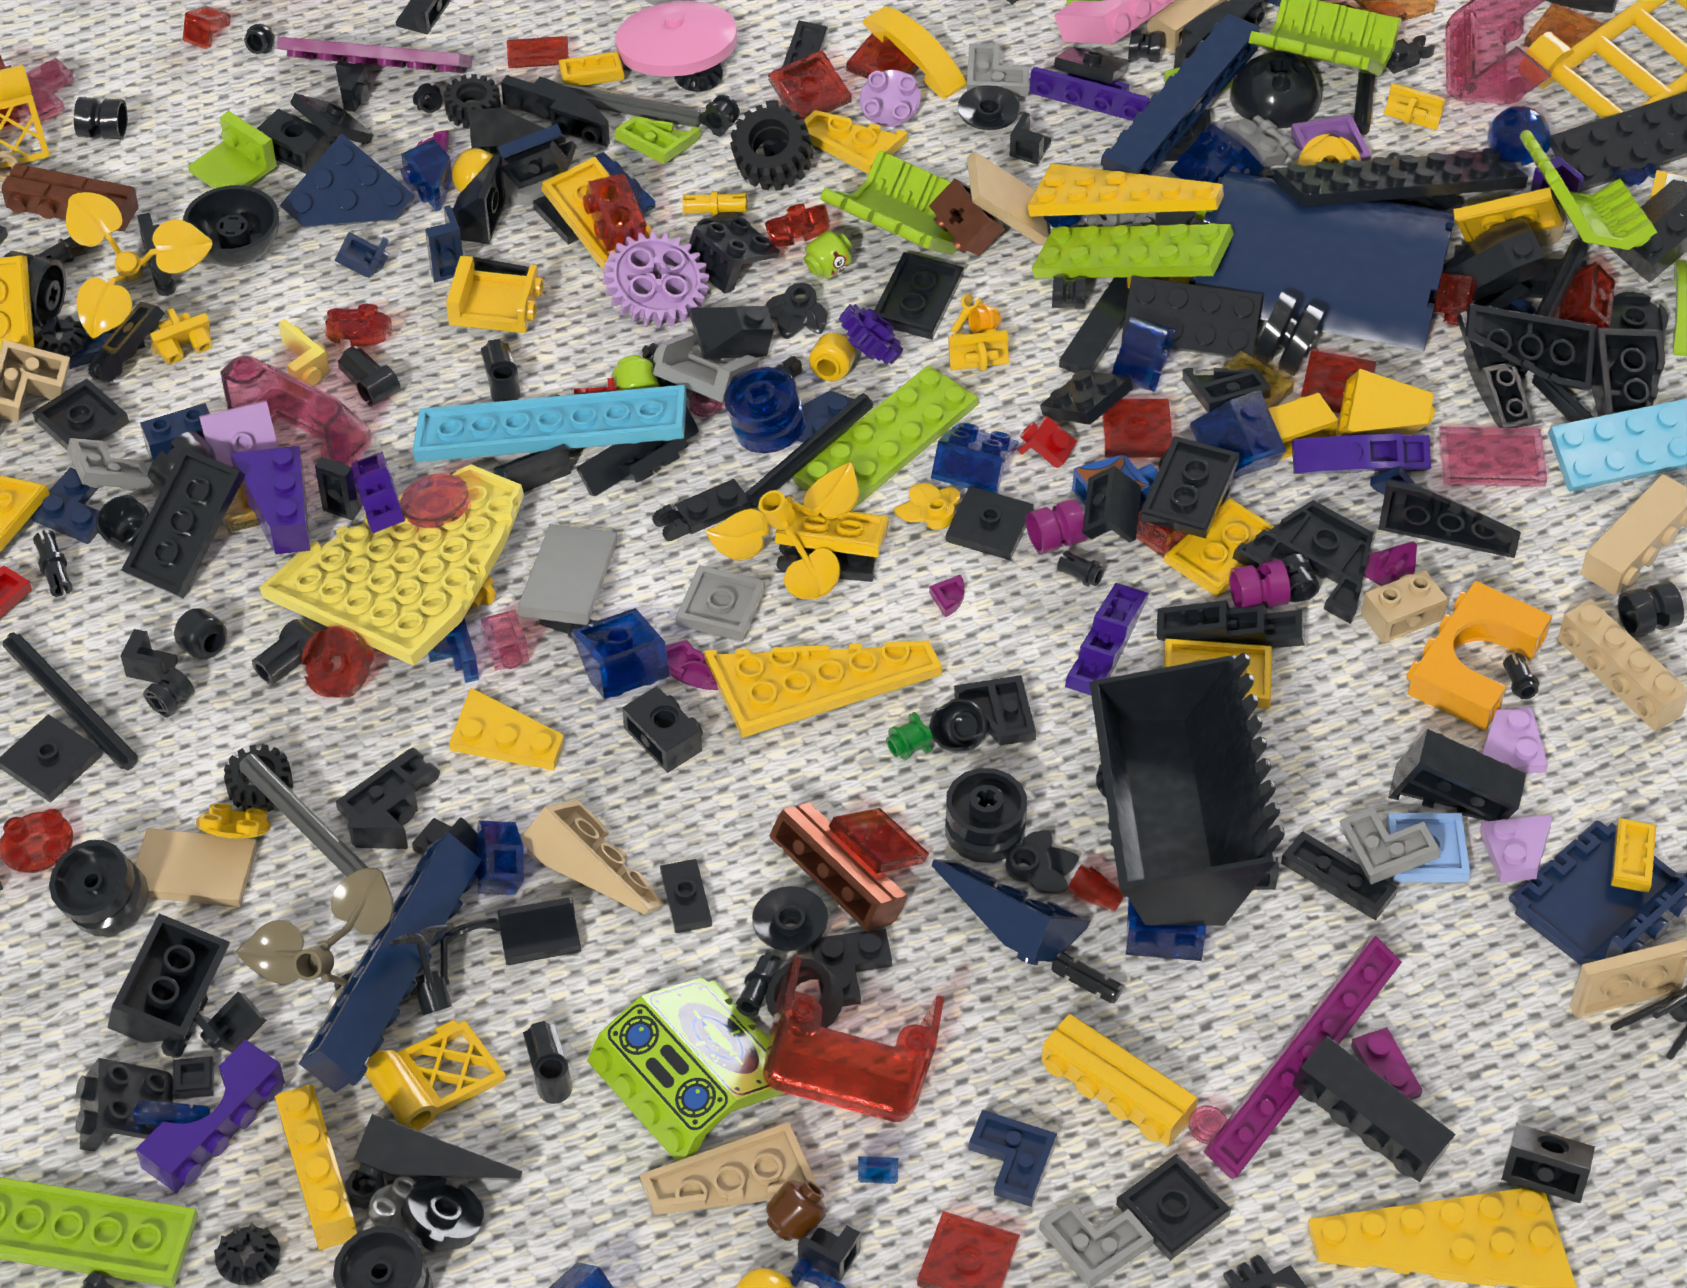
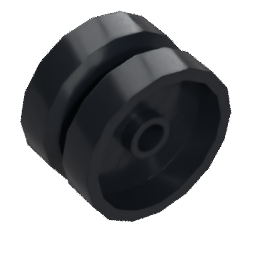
M10 251L5 254L4 257L27 256L33 328L43 326L44 319L48 321L55 320L56 316L61 312L66 293V274L60 260L40 256L34 258L31 254Z
M1283 290L1252 357L1268 364L1273 360L1278 348H1284L1278 363L1279 370L1295 376L1303 357L1307 358L1319 332L1317 327L1325 309L1309 303L1305 305L1297 320L1293 318V315L1299 304L1298 297Z
M994 768L974 769L964 772L956 778L946 795L945 836L950 847L960 856L974 862L993 863L1006 859L1014 848L1021 846L1025 837L1027 794L1022 784L1011 774Z
M87 840L74 845L59 858L52 870L49 882L51 899L68 918H71L81 930L93 936H112L125 931L138 920L146 906L149 892L146 877L116 845L105 840Z
M375 1226L358 1232L344 1243L335 1258L333 1277L336 1288H433L429 1268L423 1258L419 1245L408 1233L395 1227Z

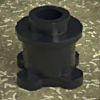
M718 95L713 102H709L706 105V111L702 112L698 119L702 125H706L712 131L713 135L721 137L725 133V127H729L738 120L740 109L737 103L729 96Z

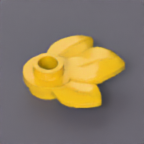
M918 483L909 489L910 501L893 509L895 515L904 521H924L927 527L939 530L950 526L955 516V506L960 502L961 496L960 492L953 486L939 490L930 483Z

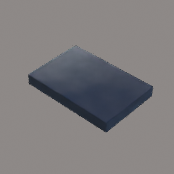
M558 124L498 146L501 157L506 158L561 137L562 133Z

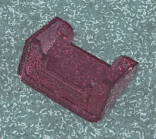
M237 357L220 371L228 409L266 400L272 424L279 418L325 441L320 447L321 456L327 459L340 461L351 466V463L355 462L372 443L369 426L336 397L255 357Z

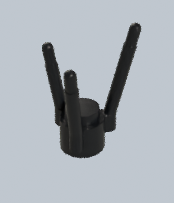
M1687 985L1677 993L1673 992L1665 999L1613 1023L1610 1026L1611 1030L1617 1031L1649 1015H1653L1657 1019L1670 1013L1676 1021L1687 1022ZM1687 1026L1668 1051L1667 1059L1672 1060L1687 1041Z

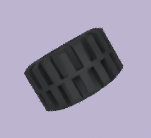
M769 103L768 108H763L762 104L755 106L756 111L751 112L748 110L744 113V120H737L735 123L737 130H732L731 133L732 142H730L738 170H740L741 176L745 181L749 179L750 185L754 187L760 183L761 188L768 191L770 186H774L775 191L782 190V185L786 184L790 188L795 185L794 180L796 178L801 181L805 177L803 170L809 171L812 165L810 159H813L814 152L804 119H800L798 112L795 110L790 112L789 107L782 104L780 108H777L776 103ZM781 138L788 141L786 148L777 155L766 157L756 153L759 146L769 139Z

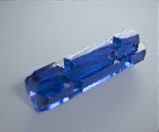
M139 1100L133 1108L134 1121L137 1124L151 1125L152 1121H154L155 1125H160L163 1121L174 1124H187L208 1116L210 1108L206 1105L194 1104L190 1108V1104L159 1101L155 1105L154 1101Z

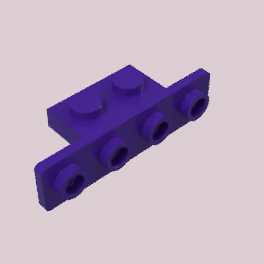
M1033 67L1031 70V94L1134 121L1137 113L1143 112L1150 102V98L1147 96L1129 92V84L1115 80L1108 84L1071 73L1064 75L1038 67Z

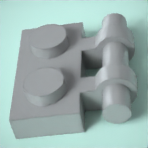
M1259 115L1255 116L1252 121L1240 119L1225 122L1221 131L1226 138L1261 167L1281 165L1286 156L1296 160L1301 152L1295 146V141L1288 135L1283 136L1277 131V126L1268 119L1264 120Z

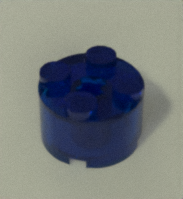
M1131 316L1113 366L1112 374L1130 377L1133 386L1155 392L1161 374L1156 371L1161 372L1164 369L1170 352L1164 346L1171 347L1176 329L1141 317Z

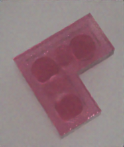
M57 58L28 71L26 74L40 123L65 111L63 102L53 92L74 81L73 73ZM27 103L19 105L31 116Z

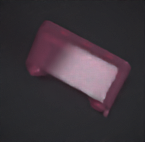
M1470 0L1455 11L1448 19L1445 27L1447 93L1457 101L1508 105L1518 102L1525 94L1550 78L1551 73L1518 46L1506 53V45L1511 41L1517 40L1523 33L1524 16L1546 0Z

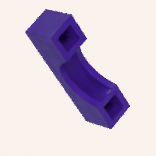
M246 1039L219 1065L225 1092L220 1104L212 1113L203 1119L187 1124H174L163 1121L135 1149L141 1168L175 1193L185 1184H192L200 1175L202 1167L213 1156L221 1155L227 1148L229 1139L240 1128H247L255 1119L257 1111L267 1101L275 1100V1096L281 1093L285 1080L281 1064Z

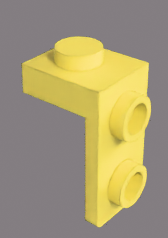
M286 319L278 322L282 343L299 356L286 365L290 387L300 393L309 386L316 385L321 378L330 373L327 361L329 355L321 343H315L306 336L299 326H293Z

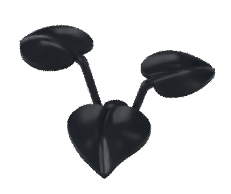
M480 919L454 927L453 923L433 925L420 930L418 933H407L389 941L390 946L399 944L417 945L424 974L415 977L417 984L410 995H417L422 1015L452 1006L446 985L450 984L448 979V945L462 934L475 929L500 931L498 919ZM446 932L440 940L439 977L438 970L431 972L425 946L432 947L438 936ZM355 968L345 972L340 977L349 980ZM334 984L335 990H339L342 987L340 984Z

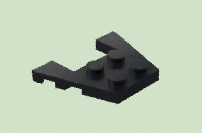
M1312 500L1281 519L1280 524L1269 531L1265 529L1257 534L1255 540L1246 545L1244 543L1239 545L1235 549L1232 559L1245 566L1252 565L1257 569L1260 563L1268 562L1276 551L1287 556L1292 554L1305 555L1309 559L1312 570L1338 584L1326 600L1323 609L1351 624L1357 610L1373 532Z

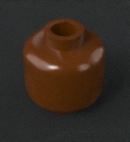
M796 1180L785 1182L767 1204L768 1226L775 1234L786 1241H792V1239L800 1240L802 1236L807 1238L826 1216V1207L822 1201L824 1197L822 1190L809 1180H806L804 1183Z

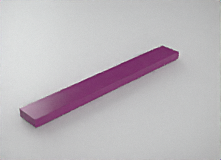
M1376 935L1367 940L1203 1151L1229 1178L1234 1179L1239 1176L1300 1096L1298 1089L1292 1084L1303 1063L1327 1036L1337 1044H1340L1401 965L1402 961Z

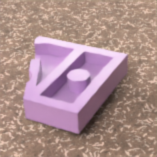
M1532 707L1496 710L1482 754L1509 764L1511 767L1526 774L1545 773L1548 763Z
M1551 815L1481 822L1480 834L1500 883L1537 879L1547 836L1551 829Z

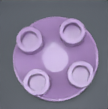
M878 70L872 72L860 93V107L864 116L874 124L885 127H895L907 122L918 110L921 100L920 89L915 78L898 70Z

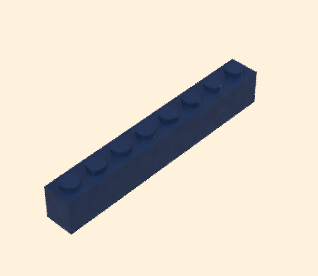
M1229 13L1220 23H1216L1210 35L1204 41L1201 40L1198 43L1191 57L1183 60L1178 72L1174 76H1169L1164 88L1158 94L1155 93L1152 96L1145 110L1137 113L1132 125L1120 133L1113 147L1105 150L1101 158L1103 170L1152 175L1258 50V47L1248 42L1251 31L1260 32V26Z
M449 832L434 841L425 850L394 902V910L390 922L383 930L375 934L299 1062V1065L335 1093L348 1084L356 1085L365 1075L368 1069L364 1065L365 1062L383 1044L384 1038L381 1034L399 1016L400 1010L397 1007L400 1001L406 999L416 986V982L413 979L417 973L423 970L416 944L390 946L389 941L407 933H418L429 926L445 924L447 920L451 919L459 911L463 904L459 900L460 897L473 886L478 878L474 873L482 860ZM446 932L438 936L432 946L438 944ZM425 946L427 958L430 962L432 955L429 951L432 947Z

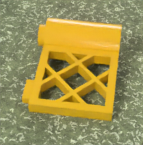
M23 64L0 70V110L9 108L5 116L0 113V117L3 119L0 123V131L6 121L23 130L14 146L0 139V143L12 149V153L16 151L24 157L19 158L21 164L50 157ZM27 103L31 117L25 127L8 118L14 106ZM32 121H33V124H34L36 133H34V132H32L31 130L28 129V128L30 127ZM26 132L38 139L42 152L28 155L17 149ZM8 161L0 162V169L11 167Z
M454 1019L435 1028V1035L402 1051L379 1050L368 1058L366 1065L368 1069L365 1077L400 1125L419 1131L433 1122L438 1114L505 1081L506 1074L466 1021L457 1023ZM462 1035L470 1045L467 1053L446 1049L448 1042ZM421 1055L437 1057L434 1069L419 1067L412 1059ZM447 1059L464 1063L461 1075L439 1071L442 1060ZM470 1064L486 1067L491 1075L482 1079L466 1076ZM441 1081L457 1085L456 1091L440 1098L434 1090L435 1082Z

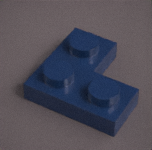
M70 467L49 490L50 495L43 500L42 504L31 516V519L36 523L89 544L98 534L96 516L99 510L85 504L99 488L82 484L76 469Z
M982 1110L969 1141V1150L1004 1161L994 1186L995 1196L1032 1207L1055 1147L1057 1133Z

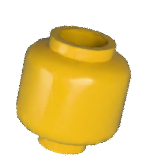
M827 333L816 341L809 356V365L813 373L820 379L836 382L843 379L849 373L856 357V351L846 336L839 333Z

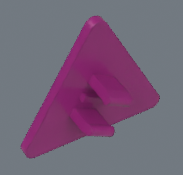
M1409 542L1369 554L1364 576L1378 585L1384 586L1399 580L1407 574H1415L1417 544Z

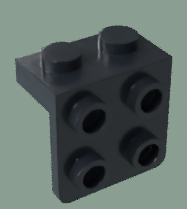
M98 1058L85 1076L82 1075L78 1080L76 1098L80 1099V1111L76 1119L75 1130L77 1133H80V1150L96 1151L109 1133L146 1139L163 1121L173 1123V1078L167 1071Z

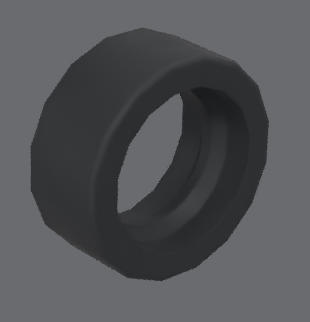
M797 959L785 964L774 974L768 984L766 1003L770 1014L787 1032L796 1036H813L826 1030L835 1022L841 1012L844 999L840 982L824 964L814 959ZM808 980H820L824 987L822 997L817 1005L805 1014L799 1016L789 1015L786 1011V1005L792 991L798 985Z

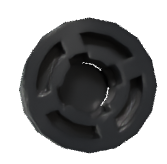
M1132 30L1128 59L1139 60L1140 58H1147L1149 62L1159 63L1162 32L1153 31L1150 34H1144L1141 30Z
M1053 276L1052 308H1063L1065 305H1070L1074 309H1085L1086 277L1066 280L1064 276ZM1066 286H1069L1068 299H1066Z
M1292 554L1281 560L1285 565L1289 578L1290 602L1296 603L1313 598L1319 592L1320 586L1316 576L1311 573L1312 567L1308 557L1303 554Z
M171 667L161 675V681L148 686L144 690L143 695L154 711L167 718L177 710L179 701H187L194 695L195 690L191 681L181 671Z

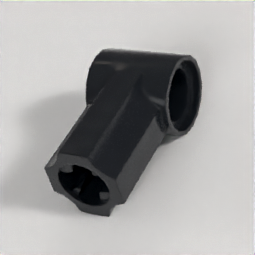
M500 339L489 340L481 348V356L489 381L491 398L494 402L518 400L520 397L518 369L513 362L509 344L502 342Z
M351 346L343 351V355L338 360V367L356 385L359 395L370 407L401 390L400 382L389 366L384 365L380 367L362 348Z
M293 619L284 626L279 640L254 658L252 665L261 679L268 684H275L300 663L311 664L315 661L314 657L316 659L321 657L326 649L327 642L324 637L300 619Z
M545 1021L531 1024V1027L523 1032V1037L534 1073L538 1095L547 1103H561L570 1096L572 1082L568 1062L564 1056L556 1025L546 1023Z

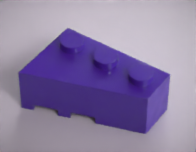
M292 446L230 453L233 468L246 474L239 488L242 489L246 496L247 503L251 510L254 511L259 525L275 555L310 551L305 477L300 447Z

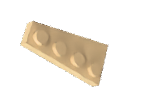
M789 1122L640 1174V1183L654 1215L770 1201L783 1184L790 1180L802 1183L809 1180L818 1186Z

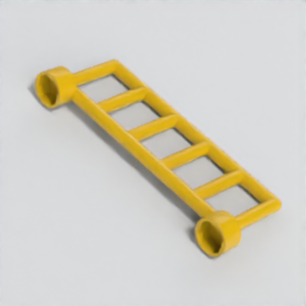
M1637 0L1572 48L1552 32L1544 33L1525 52L1519 62L1518 71L1540 89H1545L1555 81L1558 82L1603 119L1623 111L1572 69L1596 53L1650 97L1649 100L1639 106L1641 107L1687 92V72L1668 86H1665L1611 41L1632 26H1635L1686 68L1687 44L1650 15V13L1668 0ZM1674 0L1687 10V0Z

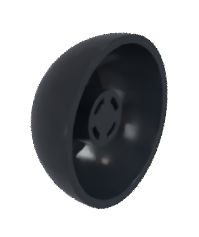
M1272 52L1251 59L1240 69L1231 85L1230 101L1236 112L1244 119L1252 121L1255 116L1259 115L1264 120L1268 119L1273 122L1277 128H1290L1292 124L1307 122L1315 116L1321 105V89L1317 77L1305 62L1290 54Z
M230 185L212 189L198 196L185 210L183 221L192 224L212 240L213 246L204 259L220 266L238 267L256 261L272 246L279 228V211L274 200L265 192L249 186Z

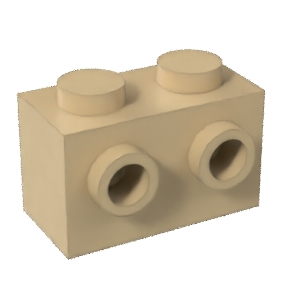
M1423 570L1413 575L1407 574L1399 580L1384 586H1376L1370 589L1364 595L1361 615L1380 641L1386 643L1442 621L1448 598L1429 573Z

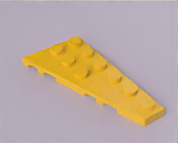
M929 640L886 642L882 647L862 648V643L848 644V649H829V645L773 647L770 652L750 653L749 649H736V654H717L716 650H704L706 664L710 668L714 680L717 682L719 692L741 738L942 675V665Z

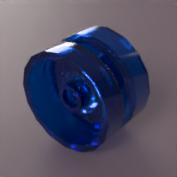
M773 367L751 369L739 375L729 385L725 393V408L731 420L734 435L740 445L747 450L763 454L778 452L791 446L802 435L806 426L805 411L800 401L796 382L789 373L782 369Z

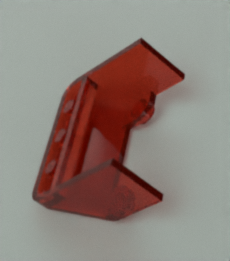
M794 955L780 984L763 1067V1076L766 1083L777 1091L892 1122L907 1120L918 1104L936 1049L944 996L937 995L921 1025H908L900 1031L895 1047L821 1027L823 1011L820 1003L808 994L795 991L802 957Z

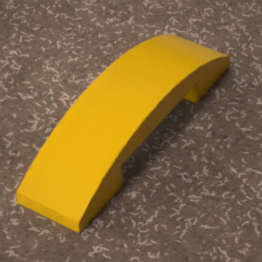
M884 6L863 19L862 24L882 43L889 39L925 73L923 82L943 100L966 87L967 82L946 50L925 28L906 14Z

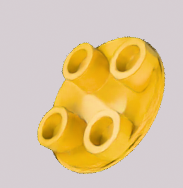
M226 803L210 804L209 812L200 815L196 819V826L200 830L225 839H251L267 834L271 830L266 810L260 808H250L246 812L232 810V806Z

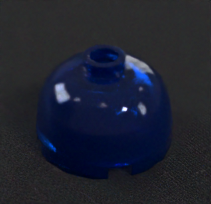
M1528 106L1510 107L1492 120L1487 133L1488 147L1501 152V158L1508 159L1512 163L1520 162L1521 166L1529 165L1534 161L1520 140L1521 132L1524 130L1531 131L1545 153L1551 147L1549 141L1552 132L1546 119L1536 109Z

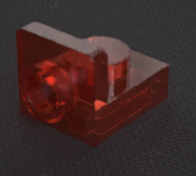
M206 5L185 12L183 41L204 49L210 48L213 33L230 25L231 14Z
M1442 273L1433 312L1444 318V323L1459 326L1457 316L1460 312L1468 311V305L1472 304L1477 280L1471 276Z

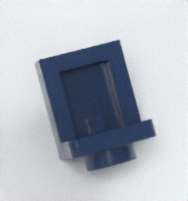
M348 232L334 261L364 277L370 278L375 268L382 270L390 254L385 251L389 239L383 237L380 244L376 246Z

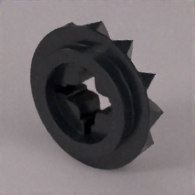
M719 63L714 67L701 71L699 76H696V73L674 76V79L683 89L702 92L713 89L721 82L723 70Z
M58 315L53 321L44 319L43 326L35 327V336H33L34 347L69 357L77 353L85 345L87 340L86 330L81 321H74L71 315L64 320ZM58 332H63L62 338H60L61 342H58L57 338H55Z
M252 1222L249 1227L239 1228L234 1226L230 1234L227 1236L221 1235L220 1244L214 1250L218 1272L224 1279L237 1285H251L266 1279L276 1269L280 1260V1246L277 1238L271 1234L267 1227L262 1229L256 1227ZM248 1242H251L253 1251L256 1253L250 1254L245 1265H243L241 1255L237 1252H243Z

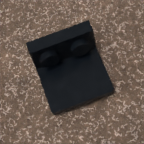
M740 217L694 226L689 241L692 245L690 254L700 253L698 263H706L705 273L709 274L708 280L724 294L730 293L735 289L743 264L777 258L780 254V250L771 243L769 238L760 234L750 225L749 221Z

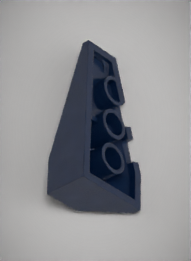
M934 859L931 866L993 934L1006 947L1018 952L1016 957L1025 963L1038 965L1039 961L1053 962L1059 952H1065L1089 926L1090 920L1056 903L1048 901L1046 904L1034 899L1026 900L1029 892L1004 884H998L996 887L997 879L955 860Z

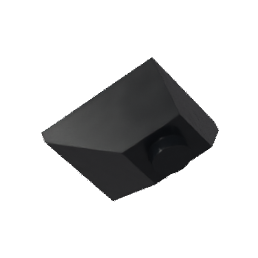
M494 155L458 195L454 207H451L460 228L462 241L490 244L506 202L501 155Z
M767 306L690 308L689 315L703 359L741 358L746 355L755 358L767 356L774 332V326Z

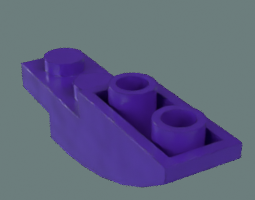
M1371 434L1292 440L1293 474L1388 471L1398 466H1401L1404 471L1431 469L1429 435Z

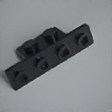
M686 405L683 439L649 441L636 444H615L579 465L577 471L591 496H597L623 480H635L636 483L641 482L654 474L652 469L659 464L666 466L679 459V452L688 447L686 440L697 434L699 429Z

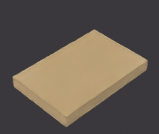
M974 151L967 157L972 203L1035 243L1043 245L1049 236L1046 216L1029 217L1028 203L1036 190Z
M147 828L136 866L146 877L149 890L147 898L240 908L258 846L256 839H225L210 834Z
M1687 938L1582 964L1570 1002V1008L1574 1016L1579 1018L1680 991L1687 974Z

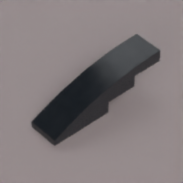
M1227 600L1158 608L1156 636L1161 641H1165V639L1263 645L1272 646V648L1305 646V616L1302 609L1267 613L1265 605L1230 609Z

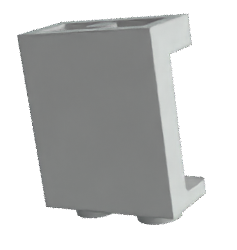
M691 332L661 343L654 353L653 361L655 367L653 375L677 385H685V388L721 403L747 392L746 387L754 381L760 360L746 355L723 365L710 359H703V356L693 352L696 334Z

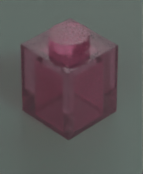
M515 609L481 618L483 640L495 671L504 668L513 669L529 662L527 640Z

